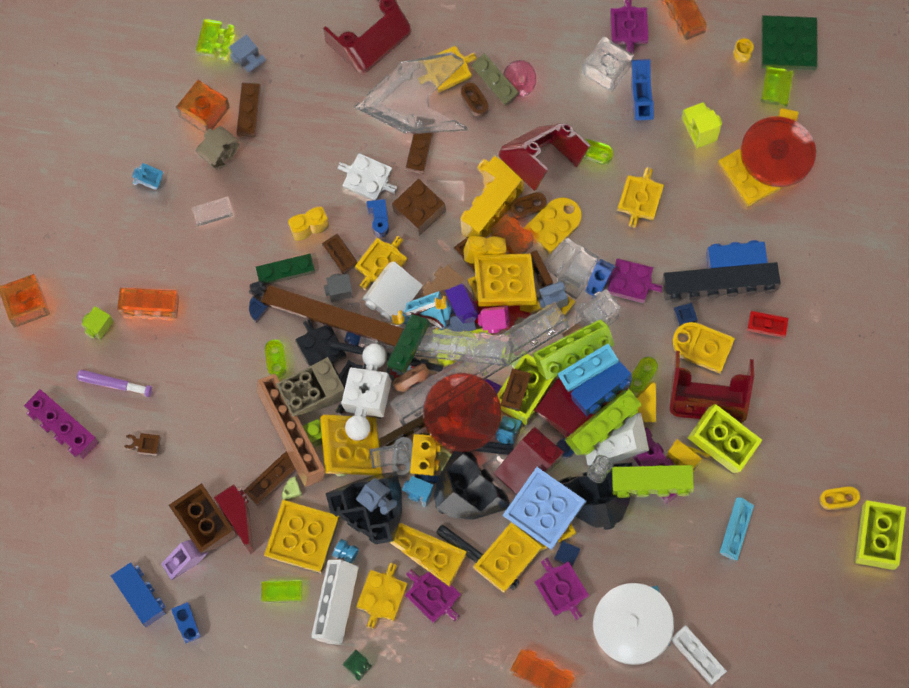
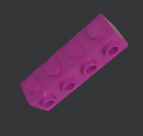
M41 389L24 405L27 409L26 414L33 421L39 420L41 422L39 426L47 433L51 431L55 435L53 438L60 445L65 443L69 447L67 449L68 452L75 458L79 456L84 459L99 443L95 436Z
M645 427L649 451L633 456L638 466H675L670 458L667 459L663 454L662 446L658 442H654L649 428ZM670 493L669 496L661 498L667 504L678 495L677 493Z

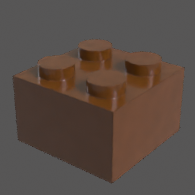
M417 179L392 203L393 211L419 236L446 212L445 203L420 179Z

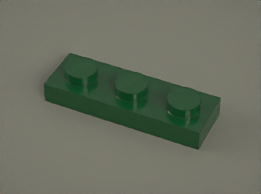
M311 253L256 266L258 280L264 282V285L315 273Z
M411 314L386 364L389 368L406 373L430 325L428 319Z

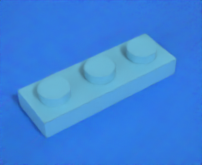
M606 344L558 373V376L569 392L618 363L619 360L610 345Z
M736 497L720 549V553L731 560H738L754 508L753 504L739 497Z

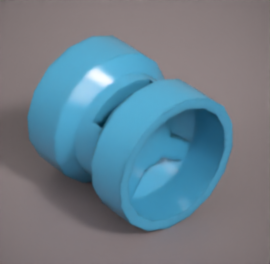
M341 539L336 545L332 556L337 559H344V561L352 564L359 552V548L354 545L350 546L347 541Z

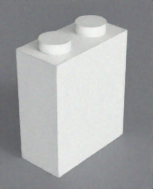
M391 262L387 264L362 299L366 302L365 304L368 308L378 311L384 321L393 322L391 315H398L400 310L404 312L406 303L413 300L423 285L396 262Z

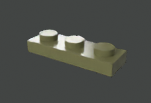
M485 53L471 65L506 106L520 94Z

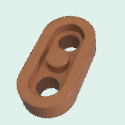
M425 364L417 365L398 376L392 382V385L396 391L405 392L416 382L426 380L429 370Z

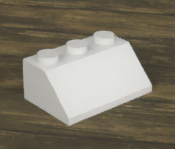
M637 413L631 418L627 417L623 420L624 424L619 429H613L608 433L610 436L602 443L597 442L594 445L595 449L586 455L588 466L602 468L649 451L641 413Z

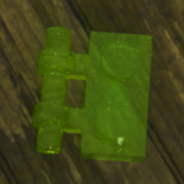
M204 19L195 49L196 54L214 57L215 51L220 52L219 58L226 60V56L230 52V41L234 37V26L228 24L226 29H221V22ZM219 37L224 38L222 44L218 43Z

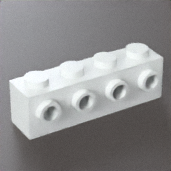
M328 560L312 631V639L327 644H342L359 566L343 560Z

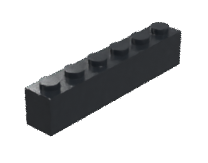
M777 262L666 272L662 278L665 301L670 300L671 302H678L681 299L688 298L689 300H698L700 297L713 299L720 295L734 297L742 293L754 295L757 292L763 291L765 293H773L779 289L781 284Z

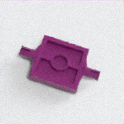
M625 0L624 7L610 9L611 43L627 45V54L630 55L631 48V55H633L635 44L648 43L647 7L637 8L632 6V0Z
M616 259V267L609 278L608 295L644 303L646 295L650 290L661 293L663 285L652 283L653 267Z
M548 558L545 561L542 560L541 563L547 572L534 583L553 615L556 617L562 612L570 610L575 621L583 617L577 606L589 595L569 561L553 568Z
M413 569L407 572L406 575L414 584L405 594V597L433 624L445 614L454 622L460 617L452 607L461 597V594L452 585L449 587L429 571L420 577Z

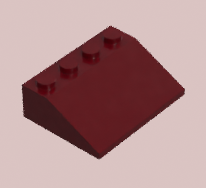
M558 377L534 411L567 438L595 414L591 413L586 416L572 401L571 393L573 390L568 392ZM621 389L619 392L616 393V396L624 390ZM606 401L604 404H602L600 409H602L609 402Z

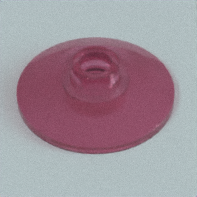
M516 60L511 62L504 71L505 77L520 93L517 97L527 96L533 91L537 76L534 67L530 63Z

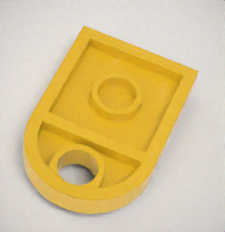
M556 198L549 202L523 228V231L551 255L579 227L581 222L580 207L571 199ZM570 206L574 209V212L567 214L564 212V208Z
M689 322L677 328L672 339V345L675 353L680 351V358L721 374L735 338L701 324ZM680 334H685L688 337V341L680 342L677 337Z

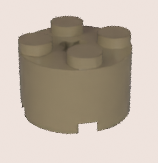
M218 126L214 130L210 128L204 134L205 139L198 145L195 151L212 167L221 169L226 165L224 161L227 158L231 160L239 149L240 144L238 142L240 141L224 127Z

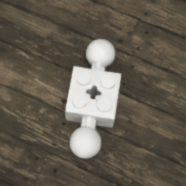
M370 344L364 349L362 358L367 365L366 370L350 368L341 404L346 412L355 413V416L349 418L345 425L346 434L353 440H362L368 436L370 424L366 419L367 415L384 416L392 381L388 373L377 371L387 360V352L379 344Z

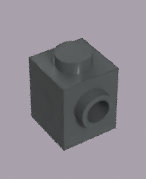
M333 274L326 278L327 285H324L325 294L330 296L331 302L353 298L349 274Z

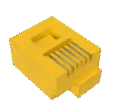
M677 439L669 449L666 458H670L676 466L693 465L694 472L702 460L698 454L709 458L710 455L696 448L688 447Z

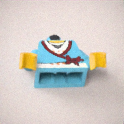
M438 291L406 303L404 314L400 310L398 315L392 314L391 316L395 325L407 324L411 314L428 319L430 325L425 334L432 332L434 338L439 339L445 335L443 328L446 327L447 320L450 318L452 305L446 300V296H443L442 299Z

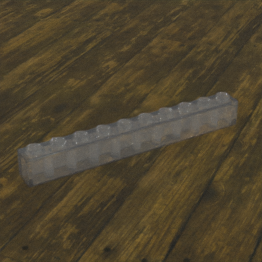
M556 302L546 305L539 312L528 316L526 320L513 325L508 331L495 336L490 342L479 346L470 354L464 355L460 360L446 366L439 373L428 377L421 384L413 386L403 395L395 397L389 404L400 423L405 425L437 406L449 402L569 329V323Z

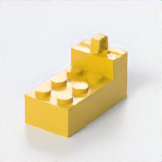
M493 156L490 162L483 159L477 166V170L483 175L485 187L482 195L477 196L473 200V206L470 210H465L460 218L461 233L465 237L482 236L487 238L508 212L512 201L519 198L524 191V181L496 156Z

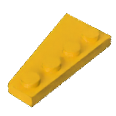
M402 523L398 525L395 540L390 542L449 587L467 552Z

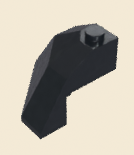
M460 443L454 449L438 477L434 492L436 509L441 514L445 513L451 518L470 520L507 510L510 505L507 494L503 489L498 488L492 483L494 481L493 477L485 468L483 470L480 469L475 455Z
M632 462L612 464L598 472V469L582 473L583 476H570L558 481L586 501L576 515L578 519L595 528L603 527L604 530L614 528L615 524L623 519L630 503V495L626 498H619L617 495H613L612 467H633Z
M397 471L357 480L325 493L330 512L336 517L340 516L347 521V525L357 532H362L368 536L371 542L381 544L395 540L402 514V489ZM374 478L390 489L386 498L389 501L395 500L397 502V506L386 514L380 512L381 507L379 506L370 511L356 500L364 486Z

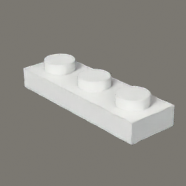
M686 625L672 637L671 641L710 685L714 684L727 672Z

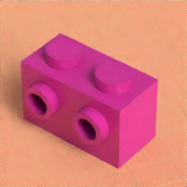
M508 306L484 308L478 315L479 326L483 327V331L488 330V333H498L502 329L507 328L510 325Z

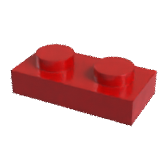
M751 311L747 331L785 338L789 318Z

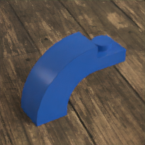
M631 60V93L635 120H654V101L651 92V60Z

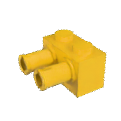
M414 434L410 473L434 476L435 471L438 472L439 460H436V454L441 450V440H438V436Z

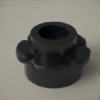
M262 281L249 285V294H252L254 297L263 296L267 290Z

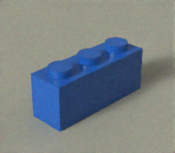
M752 240L743 244L732 242L729 245L713 244L706 251L708 269L768 263L765 241Z
M619 361L575 389L571 393L572 401L586 416L591 413L595 414L600 410L602 404L606 401H612L617 392L621 389L625 390L631 385L632 374Z
M130 562L112 574L111 577L146 628L166 614L163 610L166 606L159 597L157 599L154 597L152 592L155 590L150 582L147 581L145 583L141 577L144 573L138 565L134 567Z

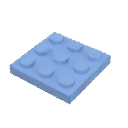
M536 467L503 516L552 550L586 501Z

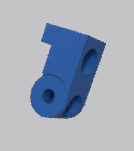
M385 199L367 201L368 214L374 215L372 222L373 233L377 237H385L389 232Z
M600 259L593 269L585 292L599 299L616 266Z
M187 602L172 608L171 611L185 643L201 638L190 603Z

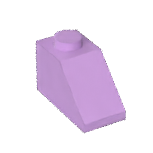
M188 540L181 542L161 564L170 579L173 580L196 566L208 553L204 552L201 554L193 541Z

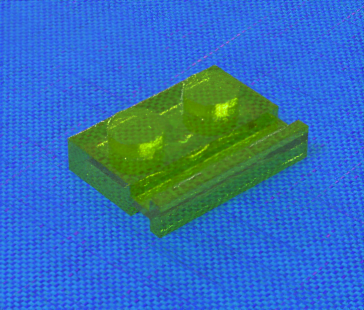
M767 66L761 102L773 105L781 104L787 107L793 71L789 72L785 71V69Z

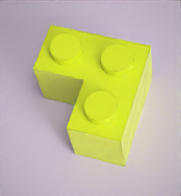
M704 102L683 110L682 120L696 148L717 141L722 121L720 116L715 114L714 110H710L709 107L706 108Z

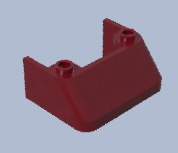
M377 0L380 2L379 8L384 16L360 37L349 31L337 37L327 26H324L325 42L357 72H368L411 33V25L396 0Z
M560 123L540 126L503 145L498 155L509 168L535 191L549 170L537 159L541 153L540 148L551 143L577 167L591 145L569 124Z
M676 351L669 406L671 414L676 417L701 419L707 409L716 404L738 422L743 423L748 416L754 382V359L749 361L747 375H735L731 378L729 386L691 382V372L686 368H680V351Z

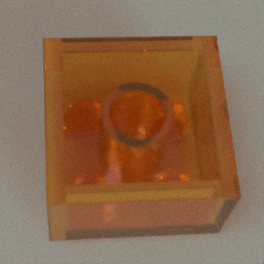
M199 79L176 106L179 117L204 133L210 128L213 130L230 108L227 97Z
M35 274L0 286V295L8 319L14 328L50 315L42 288Z

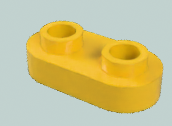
M850 486L827 489L821 494L819 501L826 510L851 508L859 502L860 493L856 488ZM850 495L852 500L848 501L845 496ZM826 498H831L833 503H828Z

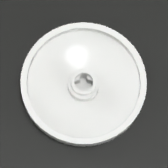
M629 583L615 587L600 600L594 613L593 629L598 644L607 655L624 664L639 665L656 659L666 650L674 632V617L670 605L657 590L644 584Z

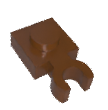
M140 433V439L131 434L126 435L128 440H133L131 445L124 446L126 450L132 451L138 448V454L158 456L160 435Z

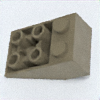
M328 357L276 383L292 417L326 408L342 401L345 390Z

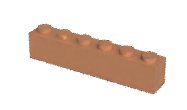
M276 374L259 379L256 392L304 487L323 481L325 470L298 417H292L276 385L279 382Z

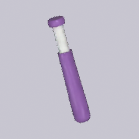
M79 370L77 373L78 381L123 391L130 390L143 393L146 397H150L152 393V386L150 385L146 387L129 383V381L86 370Z

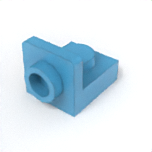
M142 163L133 171V184L137 185L140 183L156 190L161 181L163 171Z
M503 416L499 427L494 430L496 439L504 444H514L521 429L522 421Z

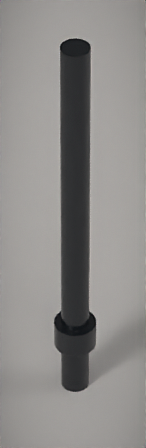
M332 340L329 348L360 355L363 354L365 349L364 347ZM387 353V360H386V361L389 360V358H390V356H391L390 353ZM412 359L409 365L416 367L417 365L425 364L428 370L442 373L444 365L430 363L426 359Z

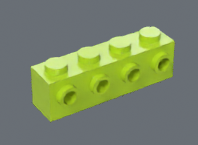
M600 319L532 354L539 373L548 380L555 378L558 373L606 344H609L610 347L615 346L609 326Z
M630 389L624 390L567 437L565 441L576 455H588L595 449L594 445L597 442L602 443L610 436L608 433L611 430L619 429L624 424V419L627 417L631 418L637 414V408L642 404Z
M693 465L612 467L613 495H617L619 498H626L632 494H637V497H648L649 494L666 497L670 493H677L678 496H688L694 490Z

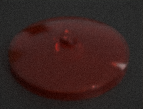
M774 116L757 121L747 130L741 143L740 155L745 169L754 179L771 187H788L799 183L810 173L816 159V146L811 134L800 123L786 117Z
M456 373L440 379L429 390L423 404V420L429 435L440 446L451 451L468 452L484 446L493 438L501 421V405L495 390L484 379L473 374Z

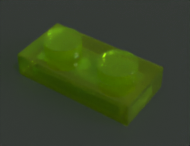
M302 581L261 582V602H302Z

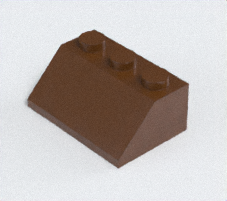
M202 483L169 504V507L201 554L221 547L237 536Z

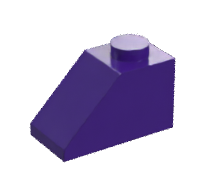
M463 283L445 290L456 316L463 324L471 323L478 318L480 313L475 297Z

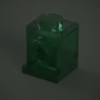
M356 649L342 664L343 668L358 681L372 667L368 659Z

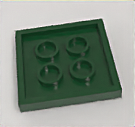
M762 15L761 68L816 70L817 17Z

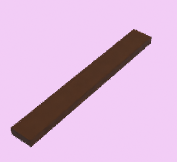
M271 285L268 286L261 300L267 306L393 347L396 346L404 328Z

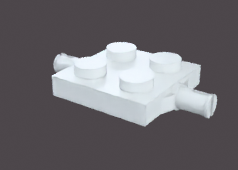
M358 153L351 166L342 162L338 165V170L347 173V177L342 185L343 188L372 201L378 200L384 190L395 194L398 189L397 186L388 183L389 176L393 170L392 167Z

